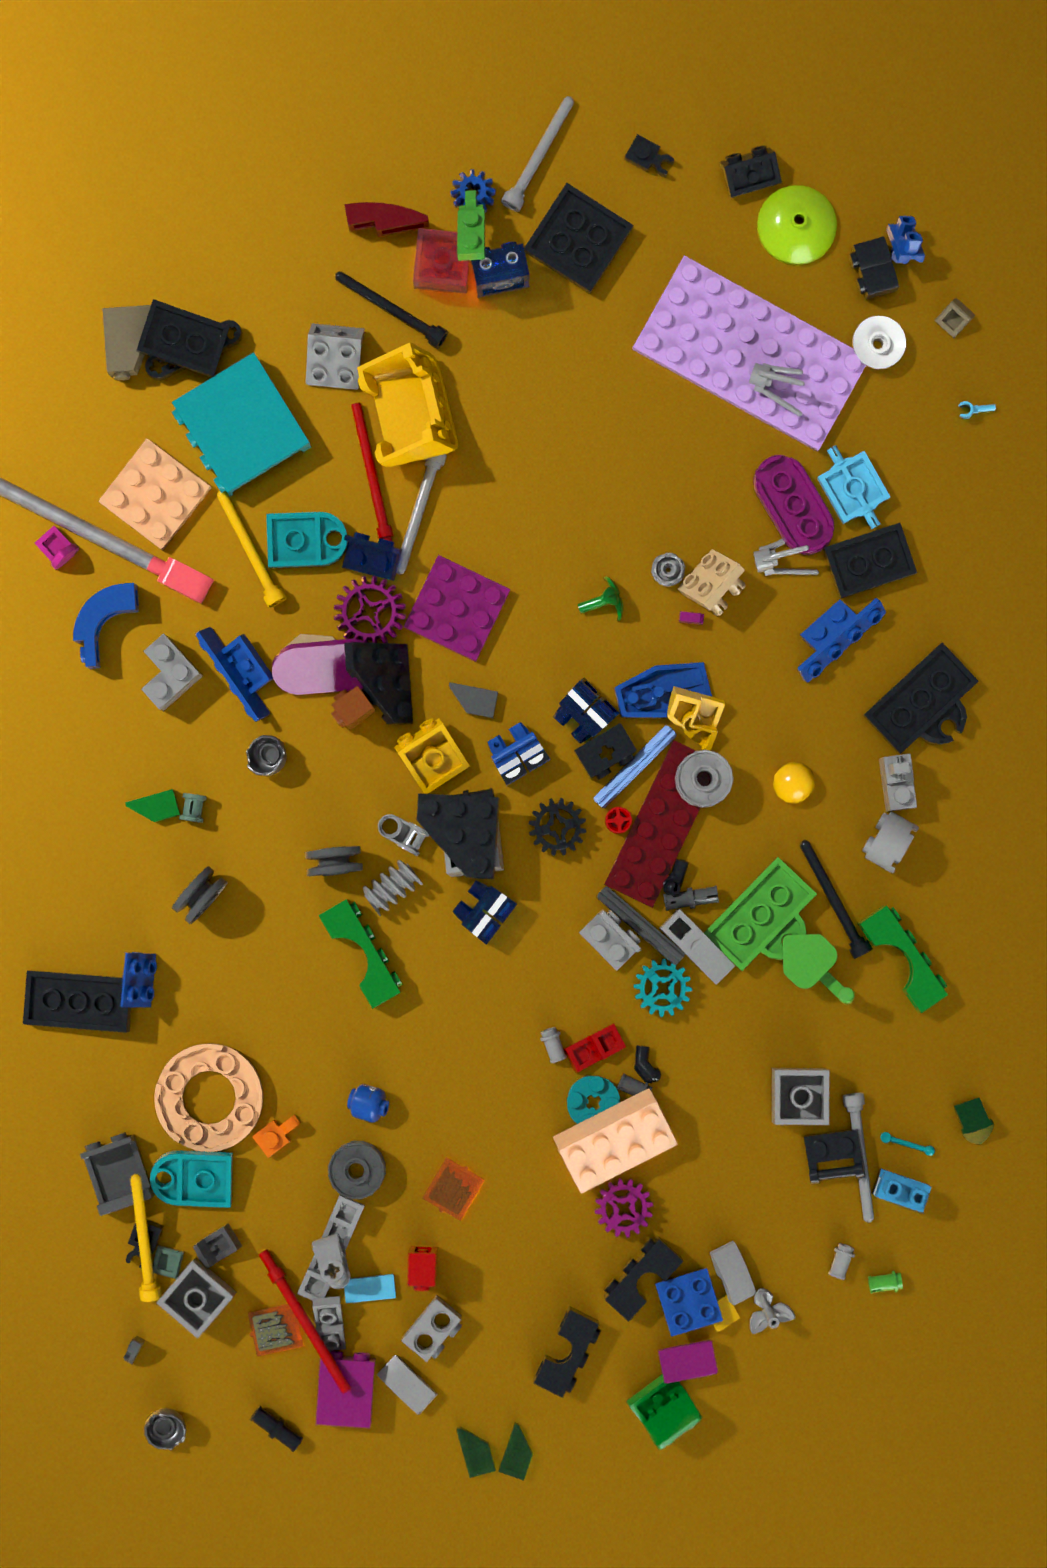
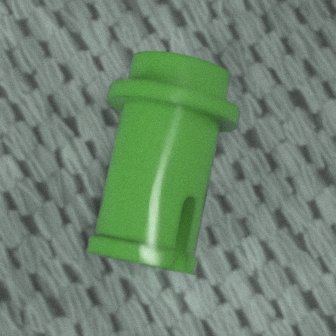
M892 1271V1274L868 1276L871 1294L894 1290L896 1293L898 1289H903L901 1273Z

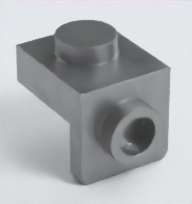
M228 1223L203 1238L193 1248L197 1253L198 1259L208 1269L240 1249L242 1244Z

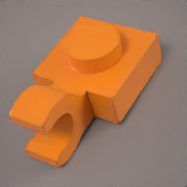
M295 1114L280 1126L274 1119L252 1137L269 1158L291 1141L286 1134L301 1122Z

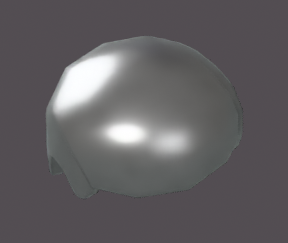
M262 735L254 739L248 747L249 749L246 750L247 767L256 775L271 776L278 773L286 763V748L283 742L275 736Z
M169 1408L159 1409L145 1421L144 1434L148 1443L155 1448L172 1450L179 1443L184 1442L186 1424L183 1417L175 1410Z

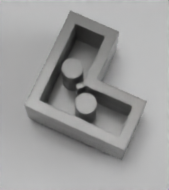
M164 633L144 650V653L161 672L141 690L161 711L167 709L203 676Z

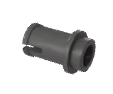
M623 1073L617 1090L634 1096L648 1088L652 1090L653 1087L649 1086L648 1082L642 1083Z

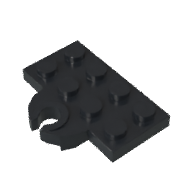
M942 642L863 716L898 754H901L918 737L927 743L936 745L950 743L954 740L951 736L945 735L942 732L941 724L943 721L949 720L954 724L956 732L959 734L963 732L967 714L965 707L959 699L979 681Z

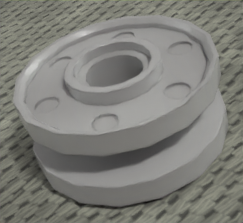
M709 750L695 751L685 757L677 767L675 775L676 789L681 798L688 804L700 808L711 807L724 800L730 792L733 783L732 769L727 760L720 754ZM699 772L709 774L711 782L708 786H701L698 783L697 775Z

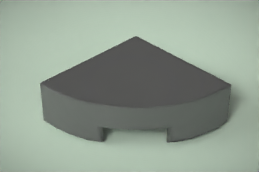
M138 1336L132 1339L123 1357L124 1361L130 1364L134 1363L145 1342L144 1339Z

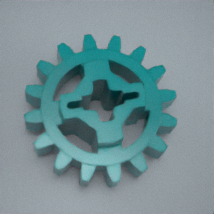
M662 958L661 965H657L655 960H651L652 967L650 969L643 965L644 975L636 974V977L641 980L640 984L633 985L634 988L640 989V993L635 995V999L642 998L644 1000L640 1007L650 1006L649 1014L651 1015L655 1010H659L660 1017H663L664 1011L667 1010L671 1016L674 1015L673 1008L675 1007L683 1010L681 1001L689 1002L690 1000L685 996V992L692 991V988L685 984L691 978L689 976H682L685 968L682 967L677 970L675 969L676 965L672 963L670 966L667 965L665 958ZM664 969L672 973L667 977L658 976L655 971ZM647 978L651 982V991L648 995L645 993ZM679 980L681 989L677 997L674 993V984ZM659 981L662 983L668 981L667 989L669 992L667 994L661 992L653 997L658 990L656 984ZM658 999H667L670 1004L659 1006L654 1004V1002Z

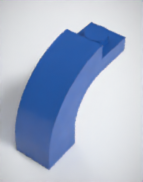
M135 583L116 584L100 590L83 605L78 613L73 630V641L84 643V647H80L81 662L85 663V667L89 669L100 668L99 634L104 623L118 614L139 612L138 586Z

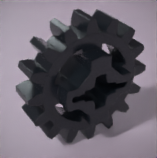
M551 798L549 799V806L546 807L543 803L539 804L542 810L540 813L537 811L532 812L536 817V821H529V825L535 826V830L529 832V835L537 836L533 844L538 845L542 843L541 851L543 853L549 848L551 849L552 856H555L557 850H560L564 856L566 855V848L569 847L572 851L576 850L573 844L575 841L578 843L583 842L579 837V833H586V829L580 828V824L586 822V819L578 818L582 810H572L574 804L572 801L566 806L564 805L563 798H560L558 804H555ZM558 809L567 811L573 818H563L560 816ZM549 811L550 819L548 823L539 826L541 818ZM554 814L559 823L565 824V828L561 830V840L556 831L550 830V826L554 824ZM576 828L574 836L566 843L565 835L567 831ZM542 836H552L555 838L557 845L548 843Z

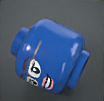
M361 1084L357 1089H352L348 1098L347 1108L350 1109L353 1117L375 1123L381 1116L387 1114L389 1101L386 1100L384 1090Z

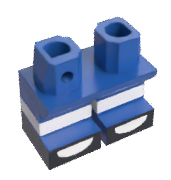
M521 722L509 729L516 742L508 747L500 735L488 741L490 751L493 754L491 758L506 786L527 774L516 752L529 772L550 760V757L534 733H530Z

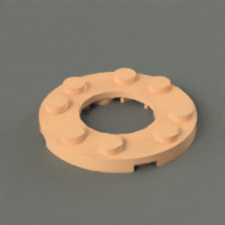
M199 1044L175 1055L163 1068L155 1088V1109L162 1127L176 1142L195 1151L216 1152L236 1145L252 1131L260 1117L263 1106L262 1084L254 1066L240 1052L220 1044ZM214 1071L221 1073L230 1080L234 1087L236 1096L234 1108L229 1116L219 1123L206 1124L198 1122L189 1115L184 1107L183 1093L185 1086L191 1077L199 1072Z

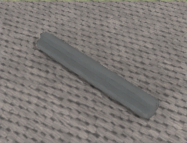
M604 887L598 893L597 898L673 965H677L684 958L685 954L681 949L609 887Z

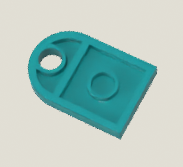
M330 513L266 514L269 568L328 566L337 562L346 551L348 544L347 531L343 523ZM334 531L339 532L342 535L340 544L336 546L329 545L327 543L328 534Z
M180 1150L167 1152L158 1158L150 1174L152 1190L160 1200L170 1205L230 1208L232 1205L233 1153ZM162 1171L167 1172L172 1180L169 1183H162L158 1180L157 1174Z

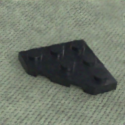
M371 642L344 643L346 671L352 678L356 677L363 686L361 691L372 705L379 707L383 713L381 717L386 724H413L408 645Z
M418 793V823L467 878L495 879L500 798Z

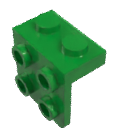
M663 1374L626 1401L643 1423L658 1449H663L672 1444L675 1439L693 1428L702 1419L701 1413L680 1381L665 1383Z

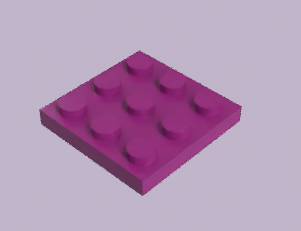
M438 555L406 620L404 628L476 662L507 599L510 589Z

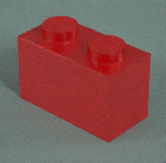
M410 1246L408 1252L407 1286H413L415 1291H429L430 1287H435L437 1280V1247Z

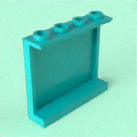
M254 352L172 402L175 410L172 411L179 425L185 423L190 431L185 435L193 448L199 446L203 452V455L199 457L207 470L211 468L217 475L213 479L221 493L227 491L230 497L233 495V491L298 451L304 452L311 448L310 442Z

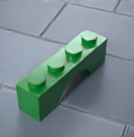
M346 899L318 916L332 939H350L364 950L368 961L366 976L359 986L373 1009L401 993L402 991L399 987L403 983L396 971L392 973L389 971L386 963L390 961L382 948L377 950L372 940L376 939L370 926H363L359 917L363 914L356 902L350 903Z
M883 905L857 924L872 946L888 944L896 947L905 955L909 964V978L903 988V992L916 1011L922 1013L948 995L944 990L947 988V984L939 974H933L929 968L932 963L924 952H918L914 946L917 941L908 929L906 931L903 930L899 924L902 919L893 907L889 909L887 905Z

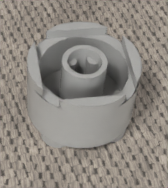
M891 811L889 815L883 813L875 827L880 830L876 838L870 836L862 851L866 853L865 858L893 874L896 868L891 865L893 862L898 864L914 838V835L910 834L911 830L917 832L919 826Z

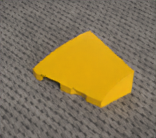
M674 686L669 700L667 718L679 726L690 739L692 738L702 747V750L711 751L718 733L716 727L725 702L722 699Z

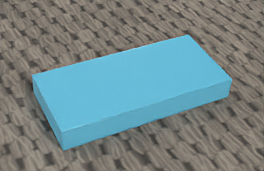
M394 1274L350 1278L349 1283L344 1287L346 1303L396 1298Z

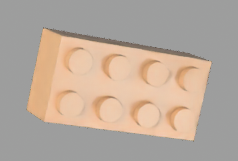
M650 1088L553 1136L557 1148L581 1193L678 1145Z

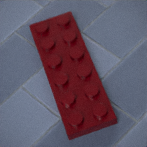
M673 740L604 883V885L653 908L663 887V882L668 877L700 810V807L692 806L681 798L675 784L677 767L685 757L696 750ZM699 772L697 775V781L701 786H708L710 784L711 778L708 773Z

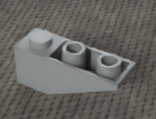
M677 909L659 928L716 985L735 967L680 909Z

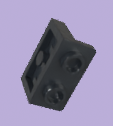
M766 146L752 148L751 153L742 156L741 153L728 155L725 157V161L719 162L720 167L724 171L731 198L782 183L776 153Z

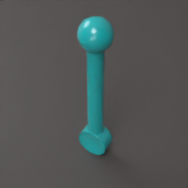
M883 1132L880 1135V1139L884 1143L893 1142L925 1152L927 1156H932L935 1153V1148L930 1145L925 1147L895 1138L888 1132Z

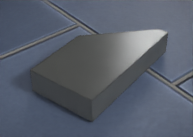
M449 683V688L467 714L493 718L498 696L497 691Z

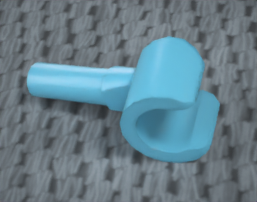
M963 401L959 404V407L967 406L971 410L968 414H960V417L963 419L970 418L974 413L996 410L995 404L973 406L968 401Z

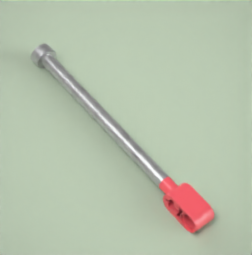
M0 478V496L158 575L157 582L200 604L203 603L214 581L212 578L173 558L168 557L167 561H164Z

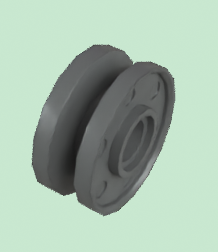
M361 846L332 847L305 852V859L318 860V866L307 869V876H329L362 871V863L350 862L351 856L361 853Z
M210 866L205 868L189 884L172 906L176 913L183 910L186 906L190 908L185 918L189 924H192L204 913L228 883L225 879L220 878L211 884L209 881L213 876L214 870Z
M351 1141L342 1145L332 1155L328 1165V1177L332 1187L340 1195L349 1199H363L372 1195L381 1186L386 1175V1162L382 1153L373 1144L366 1141ZM351 1164H361L364 1168V1174L362 1176H354L350 1171Z

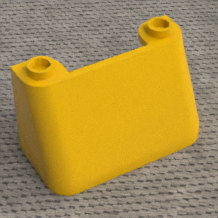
M408 343L357 367L359 387L363 392H367L374 397L384 441L379 442L375 450V457L380 465L393 467L448 454L458 448V439L440 366L434 355L412 343Z

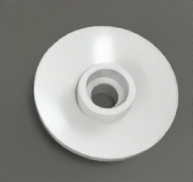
M873 316L864 320L857 327L853 336V348L863 364L875 369H884L893 366L901 359L906 348V338L903 329L896 321L885 316ZM880 341L882 348L876 349L873 346V342Z

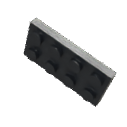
M27 970L23 1024L127 1033L130 1031L131 1007H120L123 977Z

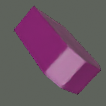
M680 611L679 622L703 624L704 614Z

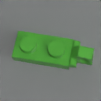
M476 190L465 191V205L459 206L457 223L458 261L485 259V210L483 204L477 205Z

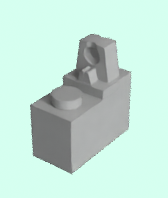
M911 754L880 758L879 765L886 812L916 808Z

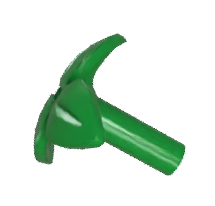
M605 576L604 580L608 583L609 587L604 590L601 596L578 603V608L582 614L608 604L614 605L618 615L617 621H620L623 614V601L619 597L620 592L615 582L608 576Z

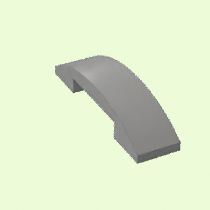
M339 1195L322 1238L339 1233L346 1250L365 1205ZM315 1255L297 1293L312 1301L315 1298H325L330 1287L321 1277Z

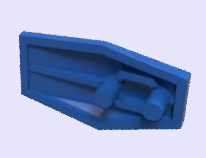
M704 662L656 665L614 687L621 718H667L669 700L674 686L712 697Z

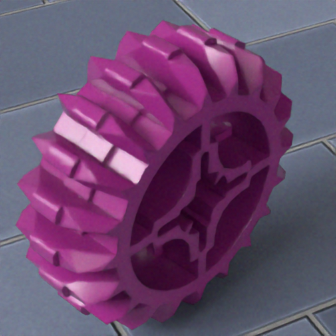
M363 576L361 578L363 585L358 586L355 579L352 580L351 583L354 589L351 591L347 586H344L343 590L348 595L344 597L338 594L337 599L343 602V605H334L336 611H342V614L334 616L335 621L343 620V623L337 626L338 630L348 629L343 637L349 639L354 635L353 639H363L364 642L372 640V643H378L377 639L380 638L383 643H388L385 637L387 634L395 639L397 635L392 629L395 627L398 630H402L403 628L400 623L396 622L397 619H406L405 614L398 613L399 610L406 608L405 604H396L397 601L402 599V595L396 594L392 596L396 587L392 585L386 590V579L381 581L380 586L377 585L376 576L372 577L371 584H368L367 578ZM364 592H378L387 599L371 602L367 599ZM357 596L361 604L360 609L357 613L353 614V617L348 618L349 606ZM363 601H366L371 609H377V612H374L376 624L368 615L363 616V612H366ZM391 606V619L383 628L380 624L379 616L386 608ZM368 622L373 626L376 633H362L353 626L357 623Z

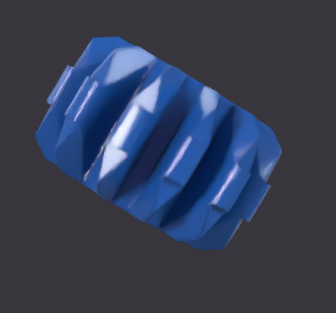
M474 169L470 170V177L461 172V181H453V186L456 188L451 191V197L456 198L454 206L465 205V191L472 189L478 191V196H476L478 200L477 205L483 204L484 210L487 212L485 204L493 205L494 199L490 196L496 194V189L491 187L493 180L491 178L484 180L485 172L483 171L479 173L478 177L475 176Z

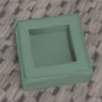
M158 1245L152 1265L153 1273L177 1279L185 1252Z

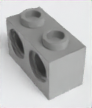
M436 1295L404 1334L402 1342L426 1362L431 1356L436 1359L445 1347L442 1342L448 1335L453 1338L462 1327L459 1323L462 1315ZM439 1313H445L449 1316L450 1322L445 1326H440L436 1323L435 1316ZM422 1334H427L431 1336L433 1343L428 1347H423L418 1343V1337Z

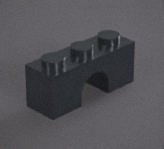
M659 1236L655 1240L650 1238L641 1247L640 1250L643 1253L638 1259H630L623 1267L622 1271L625 1273L619 1280L612 1279L604 1289L606 1292L604 1295L605 1301L628 1322L647 1302L646 1298L636 1287L639 1277L651 1272L659 1275L666 1281L683 1262V1259Z
M569 1306L557 1331L558 1335L569 1340L572 1350L563 1359H554L545 1354L533 1378V1383L562 1398L565 1392L571 1393L577 1380L573 1376L578 1367L581 1369L584 1367L589 1356L586 1350L590 1343L595 1344L600 1335L599 1321Z

